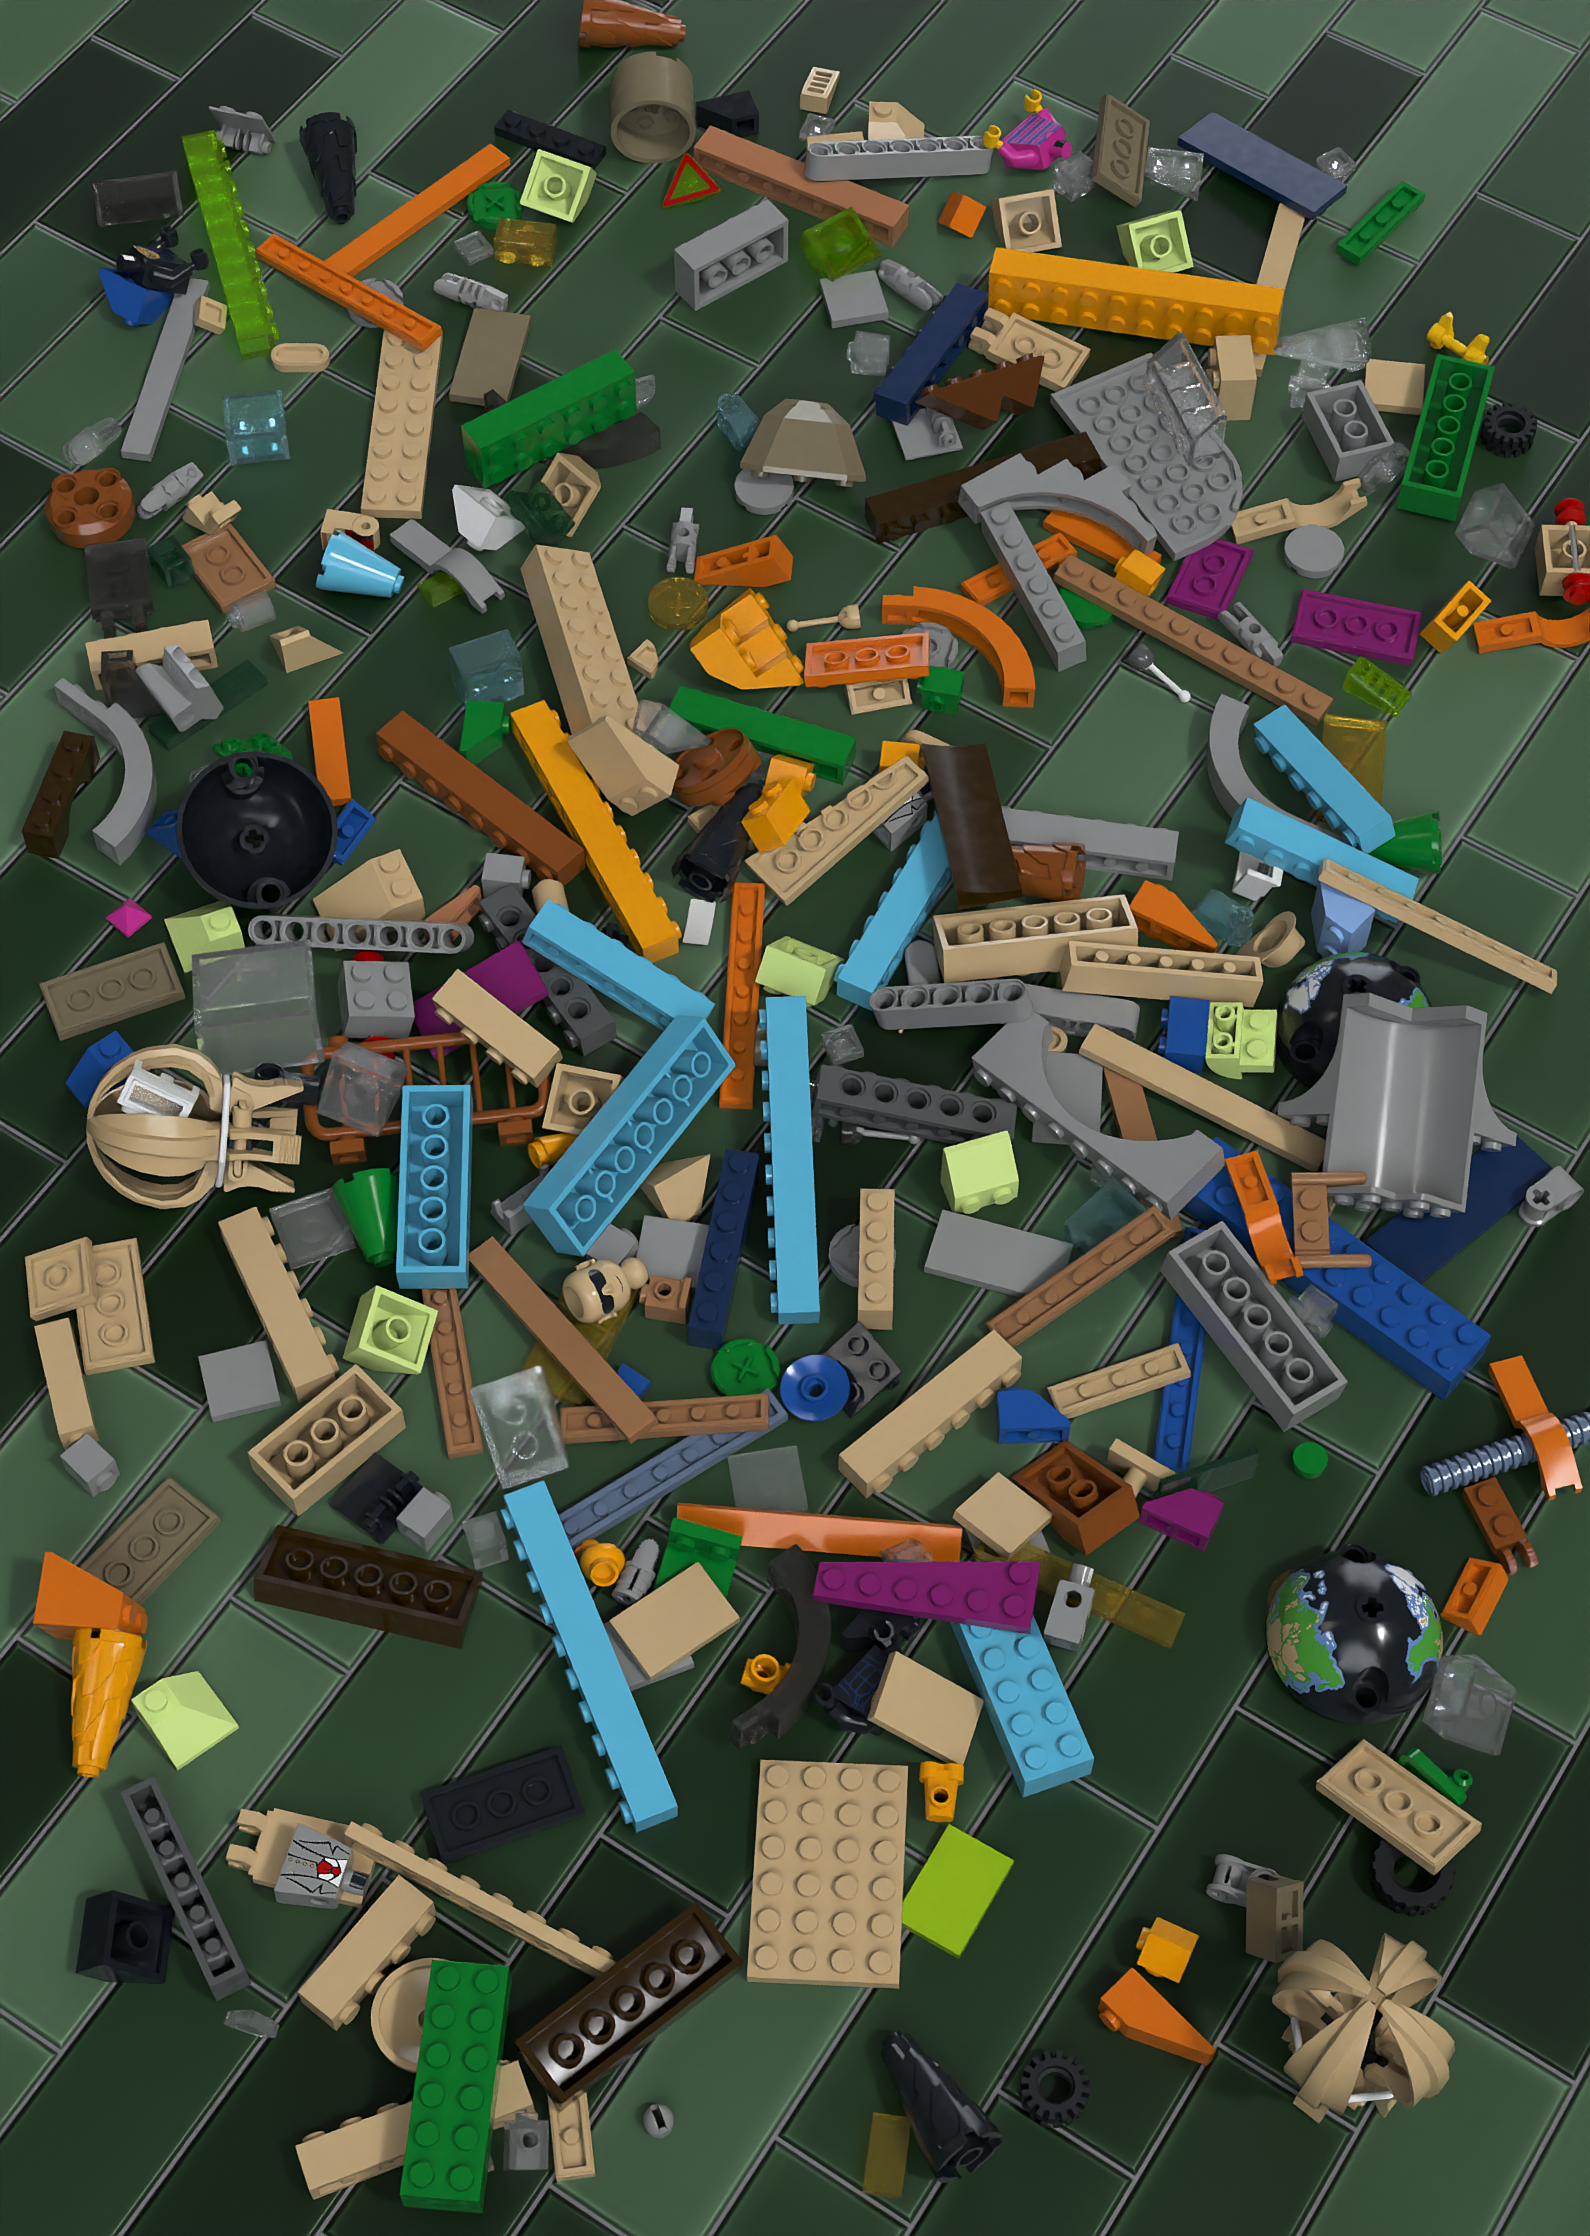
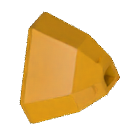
M751 587L701 629L690 642V650L709 675L741 690L799 686L805 682L803 674L805 667L797 655H792L785 642L788 639L787 635L778 623H774L766 610L770 606L760 592L755 594Z

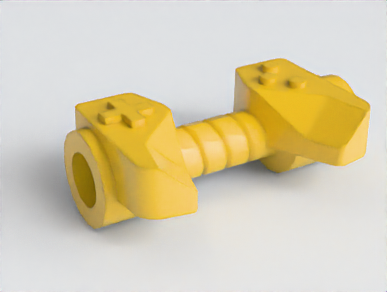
M1451 312L1443 315L1439 323H1435L1429 330L1426 340L1430 342L1433 348L1441 349L1445 346L1462 357L1461 359L1487 365L1489 357L1485 355V351L1490 341L1489 337L1479 334L1468 346L1454 339L1453 315Z

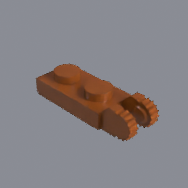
M1496 1477L1464 1488L1462 1496L1493 1555L1496 1554L1506 1573L1512 1575L1518 1572L1517 1562L1510 1550L1513 1547L1517 1548L1527 1567L1536 1566L1538 1558L1533 1550V1546L1527 1540L1528 1537Z

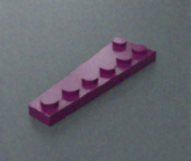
M819 1562L813 1599L823 1603L1030 1634L1041 1562Z

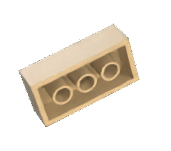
M355 1364L247 1453L253 1471L299 1517L368 1460L375 1452L406 1428L402 1409Z

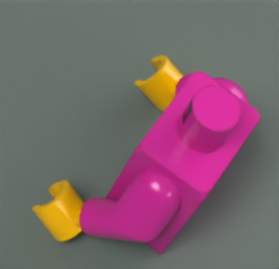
M1036 89L1032 90V99L1025 95L1023 105L1026 111L1036 112L1037 115L1031 114L1001 141L999 140L1001 130L995 125H990L988 132L985 131L983 145L990 149L996 147L998 149L997 153L1003 158L1005 167L1044 170L1058 158L1067 159L1072 152V145L1065 140V131L1062 125L1056 121L1047 108H1042L1040 105L1042 94Z

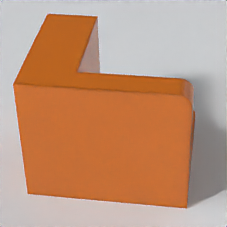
M952 191L938 223L971 238L986 210V206L963 194Z

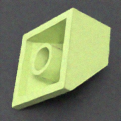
M538 149L519 204L573 223L588 201L597 173L591 167Z
M223 901L164 919L184 973L246 953L242 932L232 906Z
M199 1671L162 1678L131 1699L138 1717L177 1771L239 1728L236 1721Z

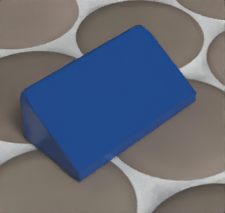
M353 798L343 806L336 816L338 835L332 861L341 866L377 819Z

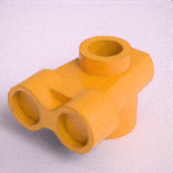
M761 1654L754 1659L747 1658L740 1684L749 1687L754 1692H762L774 1697L775 1703L791 1707L802 1667L787 1662L784 1666H781L774 1657Z
M932 1761L921 1762L919 1781L924 1783L926 1819L934 1822H952L958 1786L964 1783V1766L959 1763L939 1764ZM935 1798H944L947 1801L939 1803Z

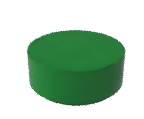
M1315 1442L1301 1443L1294 1450L1291 1460L1292 1467L1303 1478H1317L1326 1469L1328 1454L1321 1445Z

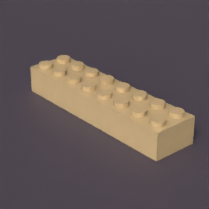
M536 544L520 569L571 734L608 715L650 744L651 741L590 553Z

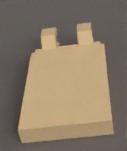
M990 307L984 314L983 319L985 321L982 327H975L971 333L970 338L972 340L968 348L985 355L986 359L996 364L1009 361L1010 365L1017 363L1016 359L1033 353L1034 357L1044 356L1039 384L1055 392L1070 386L1088 359L1091 350L1014 312L1009 318L1006 314Z
M274 1808V1811L268 1810L266 1816L260 1812L241 1809L237 1824L240 1826L239 1831L260 1837L255 1851L248 1847L230 1844L226 1860L229 1867L248 1871V1875L253 1876V1883L275 1888L298 1823L346 1845L344 1833L349 1825ZM352 1849L354 1861L351 1869L370 1874V1879L364 1896L343 1891L339 1903L362 1909L376 1861Z

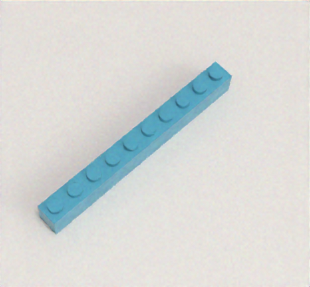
M806 996L766 997V1009H759L760 1029H766L767 1040H760L761 1060H768V1071H762V1091H769V1102H763V1122H770V1133H764L765 1153H771L772 1164H765L766 1185H773V1196H767V1216H774V1228H768V1248H775V1260H769L770 1281L776 1280L777 1292H770L771 1313H778V1324L819 1323L820 1304Z
M544 1480L503 1495L505 1508L500 1510L503 1522L507 1530L514 1529L518 1540L513 1541V1545L519 1561H527L530 1572L525 1573L532 1593L539 1591L543 1604L538 1605L545 1625L552 1624L556 1636L551 1638L558 1657L565 1656L569 1668L565 1670V1674L572 1691L578 1689L583 1701L578 1703L579 1710L585 1723L592 1722L596 1732L595 1735L591 1736L598 1756L605 1755L609 1768L605 1769L606 1777L611 1789L615 1790L618 1788L623 1801L619 1802L618 1805L625 1823L632 1822L637 1833L677 1817L678 1805Z

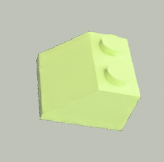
M1181 210L1166 211L1117 226L1123 255L1131 267L1172 273L1194 267Z
M785 936L766 946L755 982L764 985L763 989L772 994L782 995L784 993L789 996H806V1007H811L825 999L834 982L835 973L839 965L844 963L845 959Z
M1007 1130L943 1148L940 1182L952 1212L970 1214L978 1211L981 1207L995 1203L1002 1205L1017 1197L1019 1178Z
M376 1285L360 1297L343 1359L372 1371L420 1374L438 1310Z

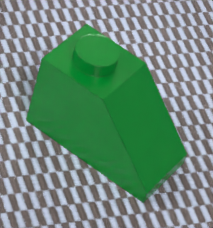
M467 700L460 755L474 765L503 746L504 734H510L511 718L510 715L505 714L504 702Z

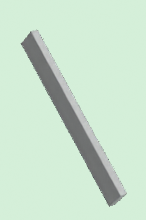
M190 278L186 295L179 293L174 295L121 448L122 458L152 461L197 328L194 325L196 301L201 295L207 297L210 289L208 280Z

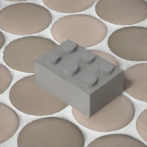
M1362 380L1306 393L1302 418L1334 482L1390 469L1395 443Z

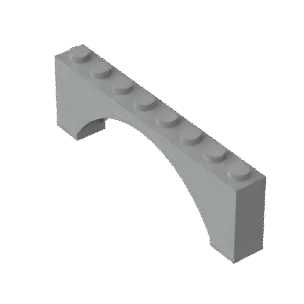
M1035 1011L1024 1021L1007 1023L971 1057L975 1069L974 1076L983 1086L988 1087L990 1085L997 1090L999 1096L1007 1103L1017 1104L1030 1121L1034 1123L1040 1122L1054 1139L1058 1141L1064 1140L1078 1157L1082 1159L1087 1157L1094 1163L1102 1175L1105 1177L1111 1175L1119 1181L1120 1186L1125 1192L1131 1196L1138 1195L1144 1200L1148 1208L1156 1205L1160 1212L1170 1220L1226 1165L1223 1148L1199 1130H1196L1192 1135L1175 1139L1134 1141L1104 1135L1088 1128L1073 1118L1056 1100L1048 1085L1046 1060L1048 1046L1054 1041L1050 1022Z

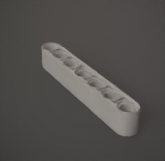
M983 136L814 142L809 144L807 148L804 175L814 181L986 174L991 167L994 148L990 149L983 145Z
M269 914L255 917L248 927L250 938L255 943L261 945L452 954L468 950L474 942V933L471 927L459 922ZM265 921L269 922L272 926V934L269 938L262 931ZM297 922L302 925L304 930L301 939H298L293 932L294 925ZM327 924L332 925L335 929V937L332 941L327 939L324 933ZM359 925L363 926L367 933L364 942L359 941L356 937V929ZM390 927H394L398 932V940L395 944L391 943L387 938V931ZM422 928H425L430 934V940L427 945L422 944L418 937L419 931ZM454 929L459 931L462 937L461 944L458 947L454 946L450 941V934Z

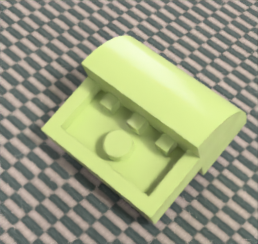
M1210 1002L1206 1045V1063L1208 1067L1221 1076L1233 1079H1242L1243 1072L1274 1073L1277 1010H1244L1243 1002Z

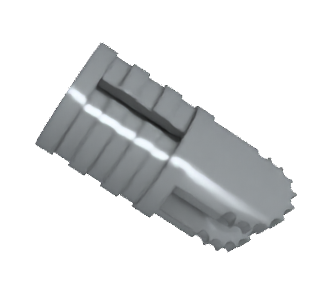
M645 1539L639 1545V1549L636 1550L632 1561L626 1562L620 1579H618L616 1587L612 1592L613 1598L619 1603L630 1607L647 1596V1591L650 1589L652 1581L656 1576L653 1570L659 1554L657 1541Z

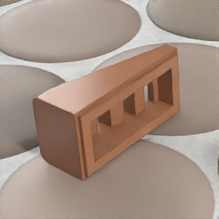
M473 885L424 921L459 922L468 925L480 911L479 901L482 900L480 887ZM423 928L424 937L427 941H429L430 934L425 928ZM454 929L450 934V941L453 942L460 932Z

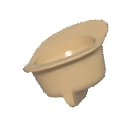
M1287 911L1274 917L1263 930L1247 941L1236 955L1260 957V962L1268 967H1280L1287 964L1305 944L1304 938L1295 928V914Z

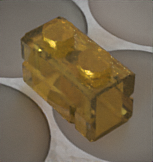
M500 218L494 238L495 260L509 264L514 262L531 264L536 267L542 265L552 266L558 245L557 225Z

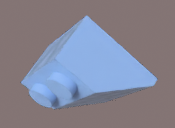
M1319 881L1311 911L1317 952L1323 958L1345 952H1360L1367 944L1376 909Z

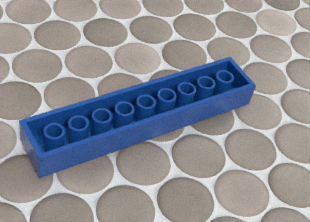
M1216 1136L1213 1139L1215 1143L1223 1148L1225 1159L1242 1155ZM1224 1166L1183 1209L1208 1228L1223 1221L1254 1262L1259 1264L1250 1240L1245 1218L1226 1166ZM1266 1172L1278 1203L1288 1243L1294 1254L1292 1190ZM1328 1217L1330 1254H1369L1372 1258L1370 1267L1302 1269L1303 1276L1297 1278L1295 1275L1280 1279V1281L1444 1401L1485 1354L1491 1335Z

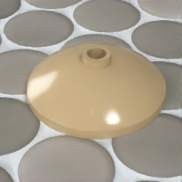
M422 1958L402 1965L384 1980L373 2000L371 2026L378 2047L393 2064L412 2073L417 2072L432 1960L449 1961L446 1959Z

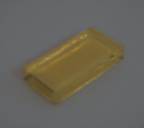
M873 2112L863 2194L901 2199L911 2128L907 2117Z

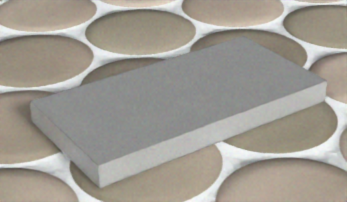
M942 1210L924 1266V1272L1022 1298L1068 1266L1074 1244Z

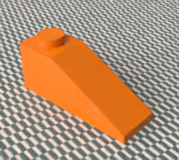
M777 535L769 536L697 557L694 582L699 585L772 586L791 580L793 555Z
M1145 880L1129 905L1137 924L1138 932L1176 950L1216 953L1218 943L1176 894L1160 884H1154Z
M1133 1967L1100 1998L1098 2010L1101 2013L1099 2017L1110 2030L1114 2032L1119 2030L1127 2038L1206 2066L1213 2060L1216 2049Z

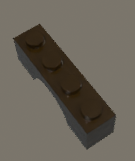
M64 730L22 829L28 853L59 859L69 835V817L75 793L81 783L91 782L100 760L94 736Z

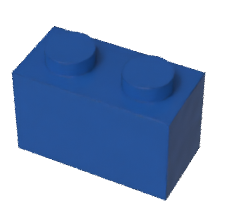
M1170 996L1169 1007L1162 1008L1160 1027L1166 1028V1034L1159 1037L1157 1055L1163 1056V1058L1190 1072L1202 1073L1206 1053L1210 1000Z

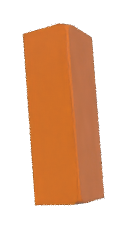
M1469 1557L1441 1613V1617L1473 1634L1481 1635L1508 1582V1576L1502 1565Z

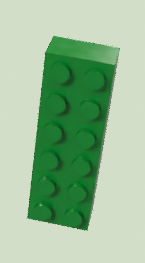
M615 349L461 425L467 468L485 489L495 483L502 482L505 478L519 471L528 469L531 465L545 458L552 457L557 452L571 445L578 444L581 440L601 432L621 420L629 418L637 413L635 371Z
M1437 354L1396 508L1455 521L1495 369L1494 366Z
M432 1960L400 2188V2198L404 2207L483 2213L512 1984L509 1966Z

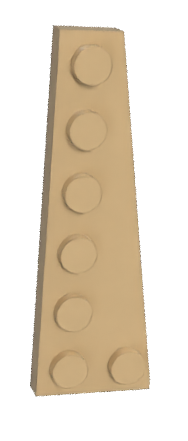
M905 756L871 778L866 784L860 785L849 792L847 798L833 807L829 805L821 810V815L807 824L805 822L801 823L785 846L761 853L758 851L748 857L745 863L788 906L930 781L928 775L908 756Z

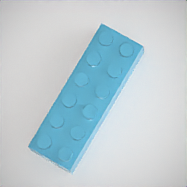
M405 1085L402 1088L396 1275L399 1289L468 1288L473 1128L471 1085Z
M1034 1616L1032 1617L1030 1634L950 1622L979 1694L984 1700V1706L1022 1798L1091 1774L1094 1756Z

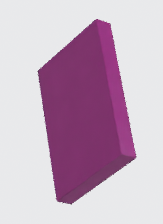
M1218 539L1209 546L1185 556L1167 594L1166 604L1220 621L1217 615L1224 610H1229L1253 557L1254 550Z

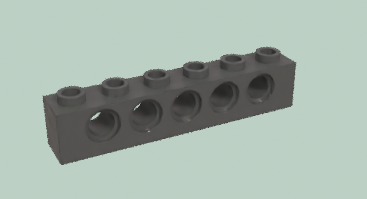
M512 883L479 901L481 915L478 916L479 922L486 933L492 932L496 937L495 943L499 951L518 940L522 943L526 931L536 915ZM532 948L525 949L550 994L541 999L547 1007L546 1013L554 1025L559 1023L563 1028V1036L572 1049L577 1047L584 1057L617 1038L614 1019L586 982ZM544 969H548V970H549V971H547V972H539V971L544 970ZM561 992H566V993H567V994H565V995H556V994L561 993ZM578 1015L584 1016L583 1018H580V1019H575V1018H574L575 1016H578Z
M823 1064L815 1080L811 1115L955 1145L1006 1130L1012 1143L1017 1113V1104L1007 1103L1003 1099H988L975 1096L970 1092H954L944 1090L936 1085L925 1086L911 1083L902 1078L891 1079L877 1076L873 1072H857L844 1069L839 1065L828 1066ZM844 1091H849L855 1096L848 1095ZM877 1098H882L886 1102H881ZM909 1104L915 1105L919 1109L912 1108ZM942 1111H946L950 1113L952 1116H948L944 1114ZM975 1118L983 1120L984 1123L977 1121Z
M155 1775L120 1792L216 2001L250 1985L251 1981Z

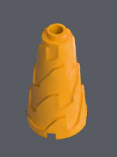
M92 1628L76 1630L72 1642V1767L77 1768V1775L98 1778L100 1772L107 1770L113 1745L118 1738L122 1720L125 1719L134 1685L146 1654L147 1640L143 1641L142 1637L134 1634L100 1629V1634H97L96 1638H90Z

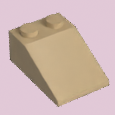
M608 715L568 737V744L607 800L619 807L621 811L633 816L671 796L680 765Z
M400 849L368 860L313 898V903L319 916L415 921L426 919L423 897ZM327 924L325 930L330 941H332L335 937V929L332 925ZM359 925L356 929V937L359 941L364 942L367 933L365 928ZM390 927L387 933L395 931L396 929L394 927ZM334 948L335 952L342 950L341 948Z

